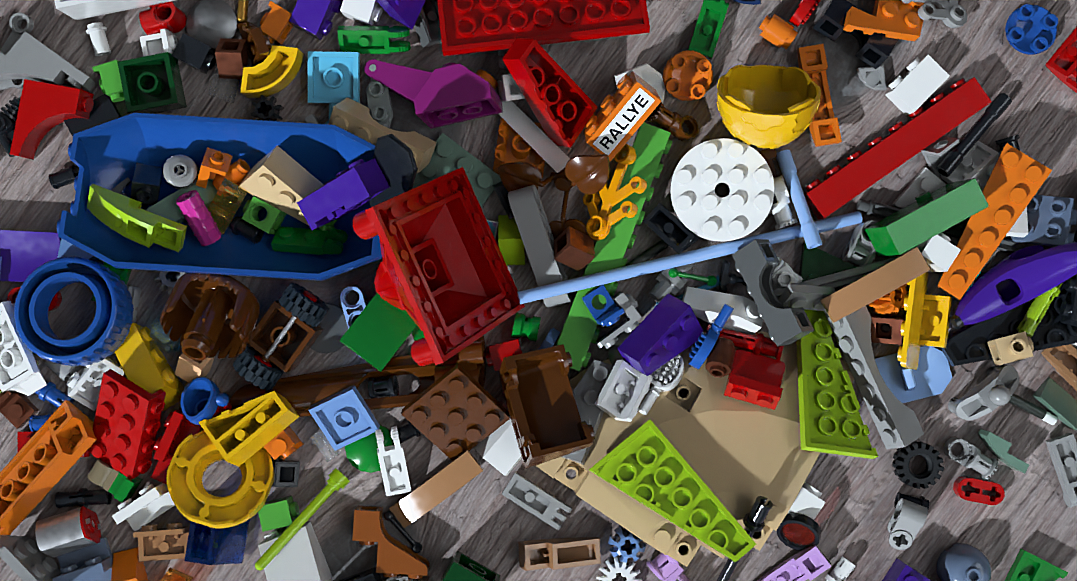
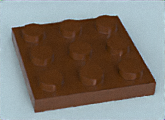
M458 363L406 405L401 412L411 424L452 461L466 450L470 451L510 419L509 412Z

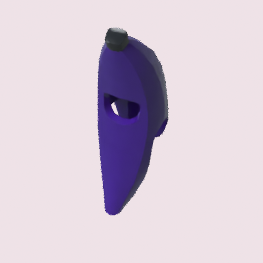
M1077 242L1062 244L1044 250L1043 246H1030L1005 257L981 275L968 288L957 305L955 315L949 318L950 323L955 329H960L964 325L976 324L991 319L1067 281L1077 274Z

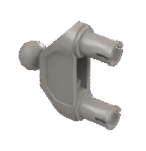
M1010 365L992 366L993 370L988 369L987 378L966 395L960 398H952L953 401H949V411L955 413L961 419L975 420L992 412L998 406L1007 404L1019 384L1017 370Z

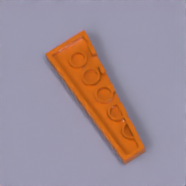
M1008 143L1005 144L982 191L989 207L970 216L956 245L961 251L948 271L943 272L937 284L939 288L958 300L962 298L1052 172L1051 169Z

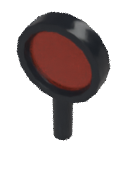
M789 513L778 527L777 536L786 546L802 551L819 544L821 528L816 521L804 514Z

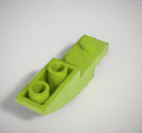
M93 183L90 185L87 208L109 228L148 248L153 243L176 252L183 248L187 226L141 209L142 202Z

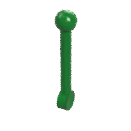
M676 268L669 270V276L672 278L679 276L707 282L708 286H714L717 283L716 277L713 275L703 277L680 272Z

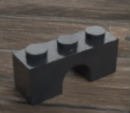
M831 0L813 28L832 41H835L841 33L853 35L859 43V50L855 56L874 69H877L889 57L898 39L888 38L885 34L876 32L868 35L863 34L862 30L854 29L852 32L843 30L847 11L852 6L857 9L859 8L847 0Z

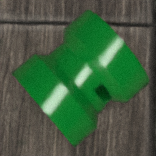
M516 313L511 337L520 338L523 336L527 337L530 341L536 342L541 317L533 316L526 318L524 314Z

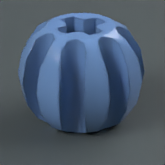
M621 526L616 528L614 531L618 535H610L608 544L614 545L609 550L612 556L621 555L619 561L627 563V559L630 557L633 558L634 562L640 559L637 553L645 552L646 544L641 543L642 540L628 530L623 531ZM625 540H630V548H625Z

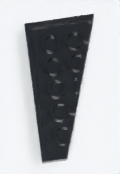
M1063 282L1060 288L1061 293L1058 297L1054 298L1033 336L1030 337L1034 345V351L1077 343V327L1061 323L1060 307L1067 293L1064 289L1065 282ZM1034 299L996 317L976 323L948 339L946 348H941L950 365L953 367L993 359L987 342L1020 333L1016 329Z

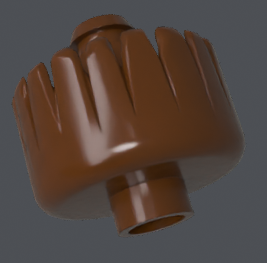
M185 273L174 285L161 313L160 324L161 327L163 326L165 334H168L170 331L169 338L173 342H177L180 338L183 354L193 360L201 361L207 357L214 358L219 350V359L226 358L228 354V358H234L244 352L258 320L260 306L254 293L243 283L229 275Z

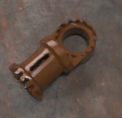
M662 102L647 118L648 121L656 122L663 130L671 132L673 136L681 141L693 138L698 133V123L692 116L682 117L677 112H671L664 107ZM683 122L688 125L689 134L684 132L682 128Z

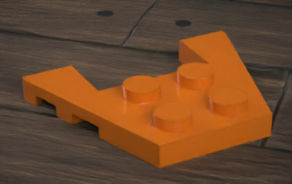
M876 0L873 15L852 6L847 11L843 30L852 32L854 29L862 30L863 34L868 35L876 32L885 34L888 38L916 41L921 35L923 20L918 15V9L924 3L910 2L907 4L901 0Z

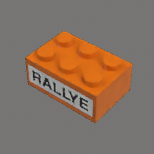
M633 71L629 76L625 74L619 80L616 92L612 96L609 94L600 104L601 110L596 116L592 115L584 129L586 143L601 155L607 154L610 162L661 102L656 89Z

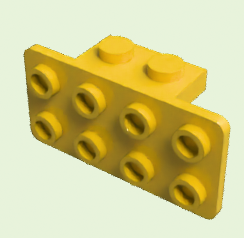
M929 271L907 283V285H910L909 295H906L904 298V310L907 312L906 321L901 323V336H904L903 346H900L898 349V361L901 362V367L917 370L920 345L946 348L952 297L926 295Z

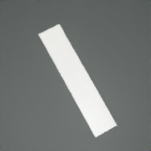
M501 101L503 113H499V115L557 173L564 169L570 158L512 101Z

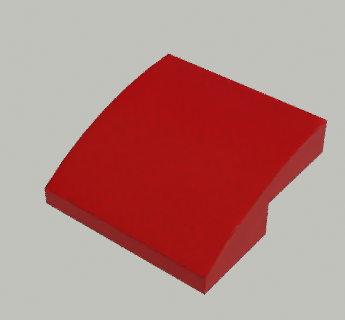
M1077 27L1045 65L1058 79L1076 93Z

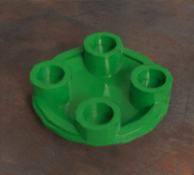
M380 425L379 429H381L384 435V447L394 445L390 437V430ZM375 432L345 446L347 459L352 466L360 471L369 473L381 470Z

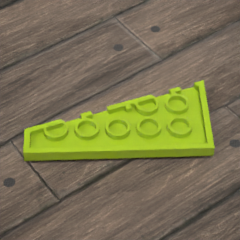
M804 309L814 331L796 341L801 450L875 459L878 457L876 448H872L869 441V429L867 424L864 425L859 413L860 405L848 372L843 370L840 362L842 356L839 348H835L831 337L833 332L824 311Z
M650 419L589 469L590 472L734 562H737L757 545Z

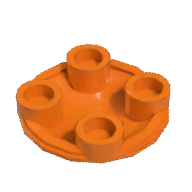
M682 51L673 55L667 61L663 70V82L666 90L673 97L682 101L702 98L709 90L713 80V70L710 61L703 54L696 51Z

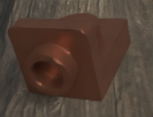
M16 391L0 393V412L17 429L22 428L30 420V416L35 415L39 411L23 393Z

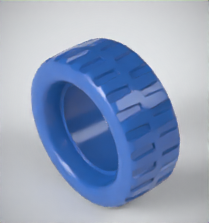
M75 256L60 257L39 266L26 278L15 301L14 319L21 340L27 345L29 350L39 357L62 365L87 366L111 356L123 344L133 322L134 308L127 285L114 271L86 258ZM83 282L90 287L96 299L94 320L90 327L78 337L61 340L54 334L49 325L48 310L50 303L56 293L63 287L72 283Z

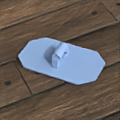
M920 347L917 370L901 367V362L898 361V353L875 358L879 373L886 386L902 403L942 394L952 379L946 356L935 347Z

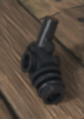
M17 97L9 100L10 104H5L6 107L2 106V111H0V143L9 157H14V155H10L20 104V99Z

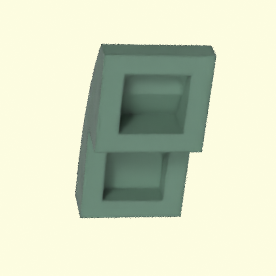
M979 430L978 435L993 455L1012 469L1024 474L1026 473L1029 464L1007 453L1012 443L989 431Z

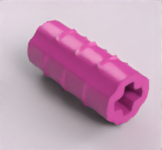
M197 190L189 191L177 198L176 203L181 210V214L184 215L188 222L187 225L191 227L194 236H196L201 246H208L221 238L222 234L216 225L217 223L214 222L210 214L211 212L208 211Z

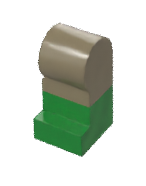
M99 458L87 476L91 482L103 487L121 503L132 498L143 480L138 476L131 480Z

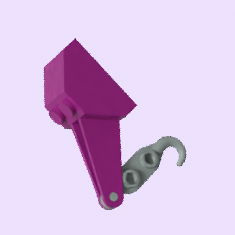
M375 59L369 60L365 64V73L371 78V82L366 89L370 115L376 122L389 129L393 119L390 90L413 103L416 115L431 129L503 113L501 98L490 83L460 63H446L442 68L434 69L433 72Z

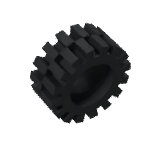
M914 441L906 447L897 449L899 453L898 455L894 454L893 458L896 461L892 462V467L896 469L894 473L901 482L916 489H920V487L926 489L929 488V484H936L934 481L936 478L940 480L941 475H939V471L944 470L940 463L944 462L943 458L938 456L940 453L933 446ZM916 455H922L927 463L926 469L920 474H913L909 469V462Z

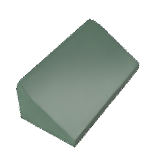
M1048 377L1032 396L1053 415L1057 416L1069 429L1077 430V400L1052 378Z

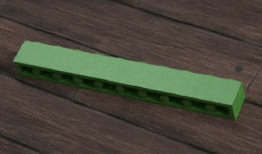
M643 123L639 127L632 145L637 157L633 164L628 165L619 189L627 185L635 176L644 179L647 182V187L643 193L637 194L634 192L613 206L610 214L618 210L624 201H631L636 204L638 212L633 218H622L611 226L609 234L604 239L596 240L594 244L595 258L586 265L583 276L626 265L627 259L624 258V254L627 248L632 249L636 239V235L632 233L635 225L640 226L644 218L645 211H642V207L645 201H650L654 192V188L650 186L653 178L658 179L664 164H661L660 160L663 154H668L672 145V140H669L671 132L647 123ZM618 282L604 284L612 297L615 294ZM599 286L576 291L556 346L564 344L565 351L569 352L572 358V367L570 368L580 371L582 366L587 367L591 353L587 352L590 343H596L600 330L597 329L598 324L583 302L582 297ZM600 294L595 295L592 299V306L598 310L605 307V297Z

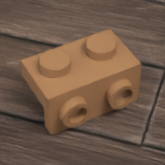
M183 522L168 523L167 528L160 529L157 528V524L142 525L141 530L133 532V538L138 537L139 562L193 557L191 526L183 527Z

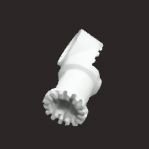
M782 175L773 178L774 197L777 203L772 204L770 210H772L776 221V230L798 222L796 218H793L789 208L790 195Z

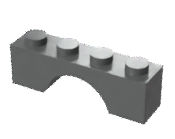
M755 239L732 254L736 270L742 275L746 283V290L753 297L757 305V312L765 321L769 329V336L777 346L790 345L814 331L803 307H788L781 303L774 294L772 276L779 260L769 240Z

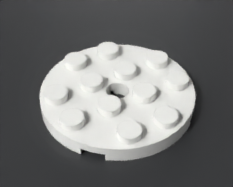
M720 138L700 143L683 156L673 173L670 194L672 206L677 217L690 231L707 240L725 242L742 238L762 224L772 207L775 188L772 172L759 152L741 141ZM719 183L726 184L730 189L728 196L723 198L717 196L715 193L716 185Z

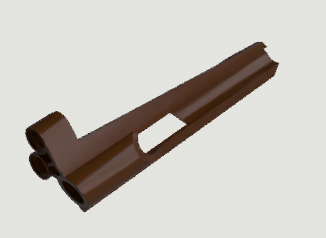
M484 335L444 363L438 365L433 363L419 366L411 355L392 358L382 372L369 363H362L280 378L273 389L269 391L260 389L258 385L256 387L253 383L246 384L234 393L229 403L233 410L243 406L245 402L275 391L288 400L299 417L312 416L308 411L311 405L352 385L358 388L367 378L413 374L419 378L420 385L411 394L364 399L370 410L405 407L457 363L484 387L486 376Z

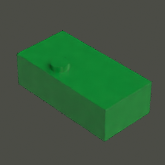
M976 178L951 182L932 193L926 191L916 196V202L871 225L865 231L878 256L901 255L989 207Z

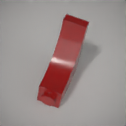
M24 79L10 155L34 160L37 147L52 128L67 119H89L90 112L94 106V94L82 89Z

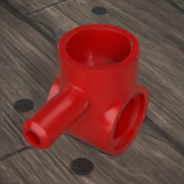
M172 2L149 6L150 9L139 13L140 23L147 35L160 33V29L164 28L172 33H178L185 27L187 21L185 13Z

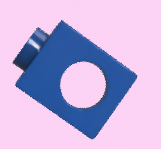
M604 285L599 286L582 297L596 323L601 326L607 325L608 327L620 320L619 316L625 313L622 307L616 306ZM598 294L603 295L606 299L605 307L599 310L592 306V299Z

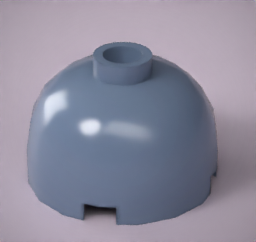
M956 543L952 545L953 547H950L947 551L944 550L940 554L937 561V575L941 581H990L991 566L989 560L979 549L969 544Z

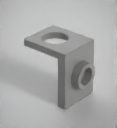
M942 136L921 151L931 172L938 178L941 175L936 167L948 155L950 149L960 142L958 138Z

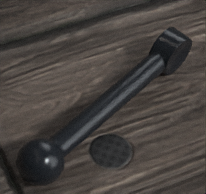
M391 511L385 512V520L390 521L412 545L413 552H421L422 544L412 539L395 520L394 514Z

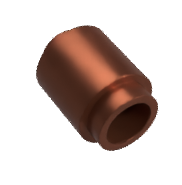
M723 337L717 339L707 357L705 365L706 370L712 376L721 378L731 373L736 352L733 341Z

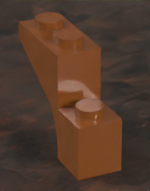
M358 505L355 508L352 541H359L361 545H374V542H378L376 573H383L384 577H397L398 574H405L411 579H421L423 576L428 575L430 569L429 560L419 553L413 552L411 548L392 537L387 531L383 521V507Z

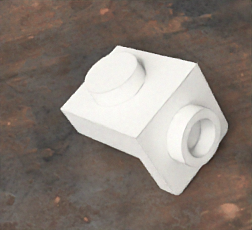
M166 28L160 29V33L140 37L143 57L165 52L173 55L178 44L176 35Z

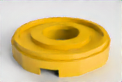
M203 430L185 438L174 453L166 477L171 499L179 512L192 522L215 529L239 525L253 517L265 505L274 482V467L271 456L263 446L239 466L242 480L238 489L228 496H213L203 487V474L214 462L225 461V459Z

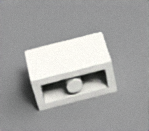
M929 55L921 59L916 57L906 67L909 71L903 77L898 75L888 85L891 89L885 95L906 116L914 113L950 76Z

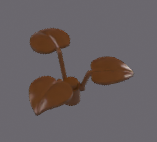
M607 154L575 156L567 162L564 169L559 173L551 172L550 176L544 181H540L542 178L540 169L524 162L500 165L498 167V174L508 192L535 185L538 191V187H544L554 180L556 188L564 191L561 221L555 220L549 223L554 240L569 226L589 236L584 223L577 219L566 220L565 218L569 192L576 185L584 194H595L601 191L609 175V158Z

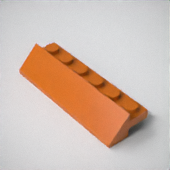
M65 400L0 472V535H11L16 527L97 440L92 430L94 422L70 401Z

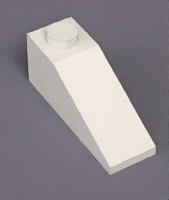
M688 286L685 288L682 301L691 306L696 317L712 324L724 304H727L734 308L723 326L724 329L754 335L762 327L763 319L759 316L757 305L754 301L744 296Z

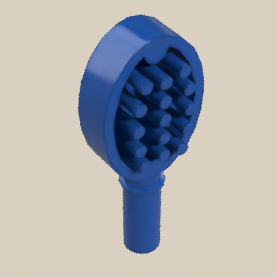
M724 304L712 326L706 333L702 331L701 337H698L699 342H695V347L693 346L692 352L689 353V357H691L689 365L696 369L702 366L734 308Z

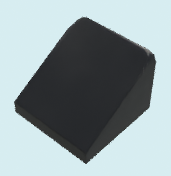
M272 459L274 467L272 487H298L300 462Z

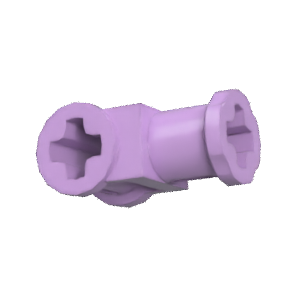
M660 553L652 561L648 560L646 562L651 571L662 581H677L676 579L679 581H690L683 573L684 570L680 563L669 555Z

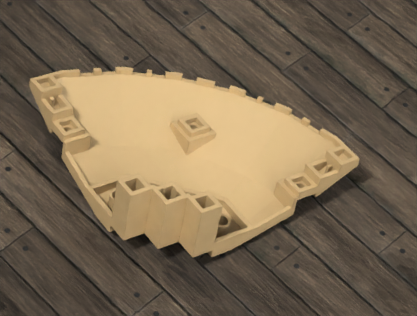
M757 331L754 334L756 336L757 333H763L765 337L770 338L769 333ZM796 341L783 347L780 361L785 363L781 383L783 390L775 410L725 396L724 391L729 375L721 378L712 376L705 368L707 358L699 369L688 364L691 358L689 353L692 352V347H695L694 343L680 353L684 362L682 379L672 390L660 393V396L657 397L647 415H643L638 411L632 421L628 422L615 420L607 413H603L595 440H593L594 443L589 450L584 465L559 457L536 466L552 478L574 490L578 497L626 530L688 567L701 545L724 559L725 556L589 471L590 468L650 419L743 529L745 528L743 518L747 513H750L758 496L768 498L764 505H767L768 501L773 503L764 520V528L762 531L755 532L752 536V539L757 544L754 548L760 551L772 531L778 529L820 454V452L801 450ZM734 347L735 350L741 349V350H745V351H748V352H752V350H747V349H743V348H739V347ZM759 354V355H762V356H766V357H769V358L776 359L775 357H772V356ZM609 358L602 361L604 363L611 364ZM840 358L843 370H847L851 383H853L854 377L848 363ZM589 367L580 371L570 380L572 391ZM686 388L688 391L687 396L680 397L679 390ZM569 469H573L576 472L573 478L566 476V472Z

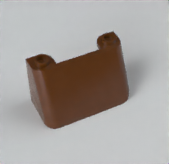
M564 344L505 357L499 370L501 387L522 461L526 468L590 447L594 443L593 440H595L592 425H588L586 421H581L568 378L569 367H572V358L570 353L565 351Z

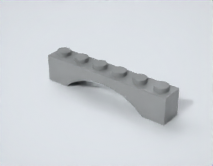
M864 306L836 322H832L825 310L824 313L838 341L839 347L843 352L886 449L906 447L924 435L915 412L893 395L879 373L871 345L872 318L867 307Z

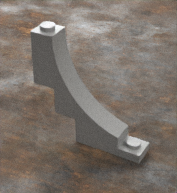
M26 31L6 55L0 52V81L27 79L62 85L67 80L76 88L80 89L83 86L89 91L96 84L91 78Z

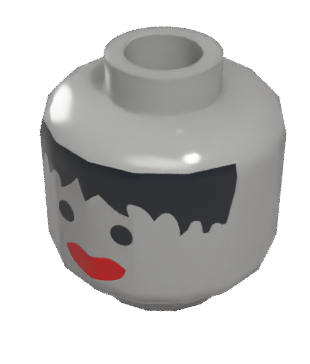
M179 154L170 157L165 162L163 175L168 184L173 188L179 190L187 189L197 182L199 170L190 157Z

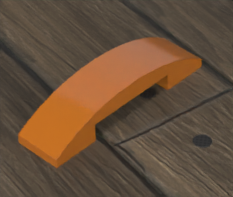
M824 44L798 48V66L807 72L811 80L821 89L820 104L817 113H815L812 119L813 121L809 125L815 147L841 143L838 118L834 117L826 75L828 65Z

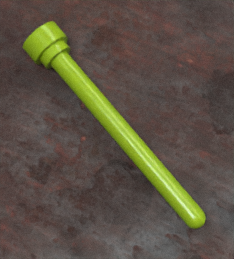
M336 468L328 475V484L255 563L257 570H263L335 490L339 491L340 488L344 489L350 482L347 477Z

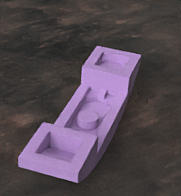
M813 545L783 561L757 581H805L808 578L811 581L829 569L831 564L817 546Z

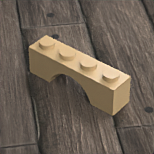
M350 98L344 99L333 107L329 120V125H336L375 146L379 137L393 134L412 150L418 168L417 174L430 163L437 143L415 131L401 132L379 124L371 117L370 108Z

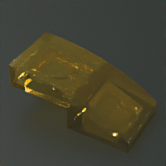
M226 178L208 207V211L211 212L210 214L214 222L217 223L216 225L223 235L248 193Z

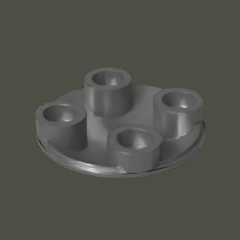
M200 0L188 13L186 21L187 30L190 37L212 48H217L220 38L232 39L237 29V15L231 6L223 0Z

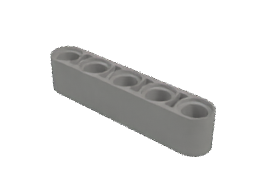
M531 185L510 191L508 193L509 203L538 287L568 280L563 264L554 260V237L536 186ZM572 292L545 298L543 301L546 307L549 308L571 302L573 297Z

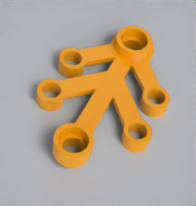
M625 144L614 157L618 164L610 186L608 187L606 182L603 189L599 191V194H584L583 203L587 205L590 215L586 230L594 240L604 239L609 234L613 224L624 217L633 218L638 212L637 205L631 201H624L618 210L610 214L613 206L634 192L641 194L646 190L647 182L639 176L633 177L627 185L619 189L628 165L633 164L637 157L635 149L628 144ZM601 197L603 204L601 210L599 211L597 205L599 204Z

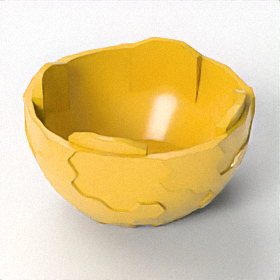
M740 64L729 69L727 74L718 79L717 108L723 119V124L737 140L748 145H756L758 148L775 149L789 144L798 138L813 121L812 119L815 113H817L820 104V87L811 80L807 72L798 67L747 66Z

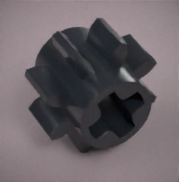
M261 95V100L258 103L252 102L253 106H255V112H252L251 116L260 117L259 120L263 121L283 119L279 116V111L283 110L284 107L282 105H275L277 98L274 96L267 100L265 96ZM267 106L272 109L268 111L269 116L263 114Z

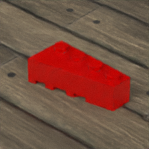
M516 39L502 60L547 136L557 146L571 148L598 107L535 39Z

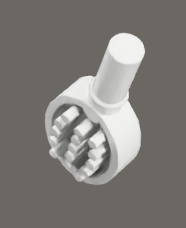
M680 354L650 374L653 376L651 381L652 387L649 389L638 410L643 415L648 414L661 392L672 390L682 379L684 362Z

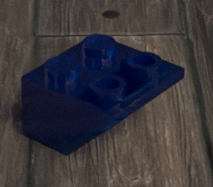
M250 519L239 525L220 529L191 521L184 561L206 565L243 563Z

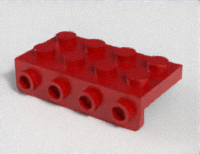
M112 369L104 372L92 429L97 440L92 444L88 452L131 480L140 474L146 473L152 464L151 457L156 443L157 431L161 425L160 417L165 407L166 392L160 389L151 394Z

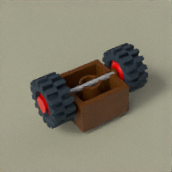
M291 282L279 300L273 302L253 330L248 341L251 347L246 346L244 352L239 354L233 363L235 371L239 372L238 374L241 377H245L246 381H251L254 386L257 387L258 385L260 389H266L267 391L272 390L284 372L287 373L296 369L324 330L319 326V323L329 311L328 305L323 300H320L317 295L312 294L313 292L310 290H306L305 287Z

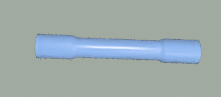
M780 151L777 153L776 158L798 215L807 249L816 248L822 245V241L797 176V169L791 151Z

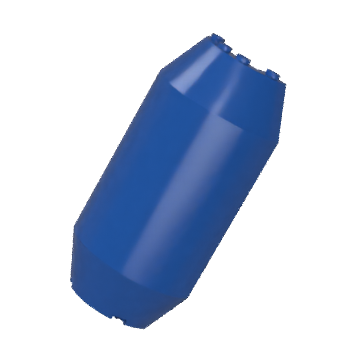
M132 113L73 134V141L68 147V155L70 160L79 167L78 176L74 180L76 194L75 200L72 201L70 206L71 213L62 211L61 219L57 222L58 237L111 266L121 269L323 281L382 259L379 236L364 240L353 230L354 216L371 208L369 201L353 212L340 217L335 222L334 227L338 230L343 229L348 235L347 241L343 243L344 249L339 255L279 252L272 249L271 243L275 236L273 234H268L264 231L261 241L254 244L245 237L232 233L229 227L230 222L234 217L244 215L243 208L249 199L252 200L254 196L238 187L234 193L228 194L208 208L222 234L221 238L213 244L201 246L196 236H194L191 227L187 225L188 222H182L181 224L187 226L183 248L176 252L155 243L148 248L122 236L102 223L87 208L90 185L93 183L112 190L128 177L131 183L124 188L122 193H126L130 198L136 163L164 167L165 162L170 157L180 154L193 159L200 171L208 147L232 155L230 165L238 159H243L248 163L251 170L277 145L324 185L325 182L335 178L336 174L349 168L350 164L360 159H363L364 162L372 160L376 146L336 125ZM163 173L158 202L179 190L168 184ZM142 204L141 209L147 210L153 205ZM262 208L258 213L260 221L267 217L265 208ZM289 214L286 215L280 226L311 229L309 225Z

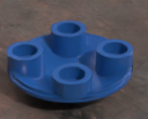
M1025 4L1009 16L1005 28L1007 40L1015 50L1023 54L1034 55L1042 53L1056 39L1058 18L1041 6Z

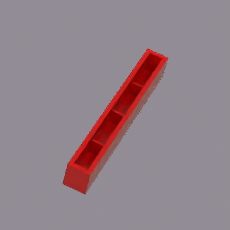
M973 77L967 81L961 78L950 86L952 91L944 95L941 92L929 100L932 105L925 110L921 106L914 113L909 114L911 118L904 124L900 121L888 129L889 135L884 138L878 136L867 144L870 148L862 153L858 150L847 157L849 162L843 167H840L838 164L826 172L827 178L821 182L819 179H816L805 187L807 192L804 193V196L817 219L826 218L990 104L992 101L976 78Z

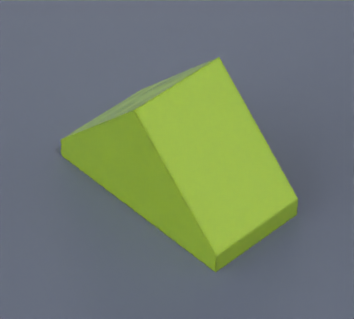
M498 215L499 249L506 265H525L524 244L515 218L509 219L507 215Z

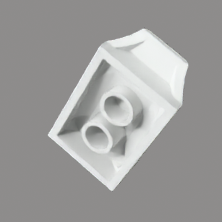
M11 301L1 302L0 389L2 392L16 391L29 396L47 386V383L32 351L23 343L17 332L14 319L15 303H11Z

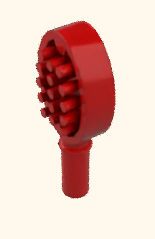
M802 0L788 21L796 27L800 23L804 25L821 0Z

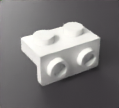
M617 360L594 405L615 420L631 422L638 413V407L644 395L649 391L653 376H646L624 360Z
M162 483L154 487L153 484H150L139 492L141 497L135 501L129 498L117 506L120 511L112 515L117 525L127 520L132 529L137 531L142 525L148 524L175 506L167 485Z

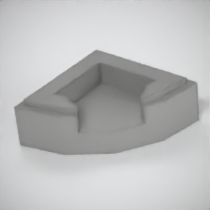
M880 65L877 69L871 66L857 69L859 79L865 86L876 91L887 90L884 65Z

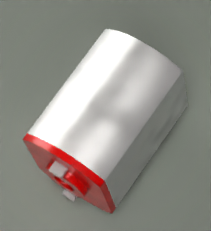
M84 506L36 522L35 527L39 551L51 557H57L100 543L101 524H99L97 514Z

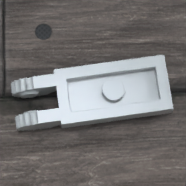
M397 426L391 427V437L394 445L384 447L383 432L381 429L375 430L378 444L377 454L386 496L412 492L402 443L400 444Z

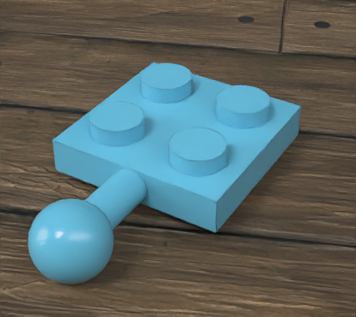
M308 51V103L329 104V120L333 107L344 99L350 98L360 103V53Z

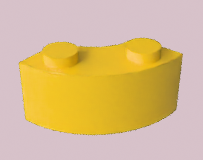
M272 45L270 54L262 63L254 67L243 68L240 93L247 98H260L261 95L268 97L281 91L292 82L299 72L304 54L298 48Z

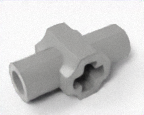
M694 264L675 268L680 272L688 273ZM670 269L662 270L655 278L658 283L649 294L657 302H660L668 293H671L673 296L676 295L686 284L688 278L679 276L672 278L669 276Z

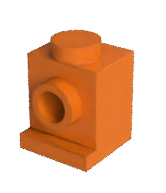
M270 1L268 6L271 8V11L263 15L260 21V28L263 35L268 36L270 44H273L275 41L282 45L293 28L289 21L292 13Z
M288 426L268 442L264 448L274 460L279 457L285 460L304 444L291 427Z

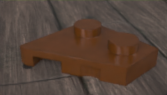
M248 21L237 23L241 38L246 39L247 53L252 67L267 58L269 50H271L269 38L267 35H263L261 28Z

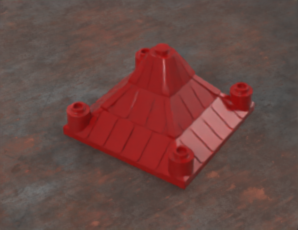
M463 167L359 212L354 216L353 230L360 238L364 240L375 236L380 238L382 261L379 264L374 281L376 292L392 306L405 310L420 330L423 331L425 337L415 340L411 347V356L419 366L444 363L525 307L524 304L519 303L518 290Z

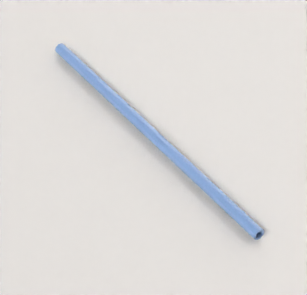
M860 211L814 222L818 232L822 233L862 223V215ZM801 225L517 292L520 304L734 254L755 239H767L770 244H776L803 237Z

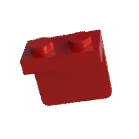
M736 350L724 395L775 410L782 395L783 388H781L785 363L745 350Z

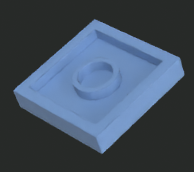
M355 385L311 405L308 410L335 451L374 433L375 430L380 428V424Z

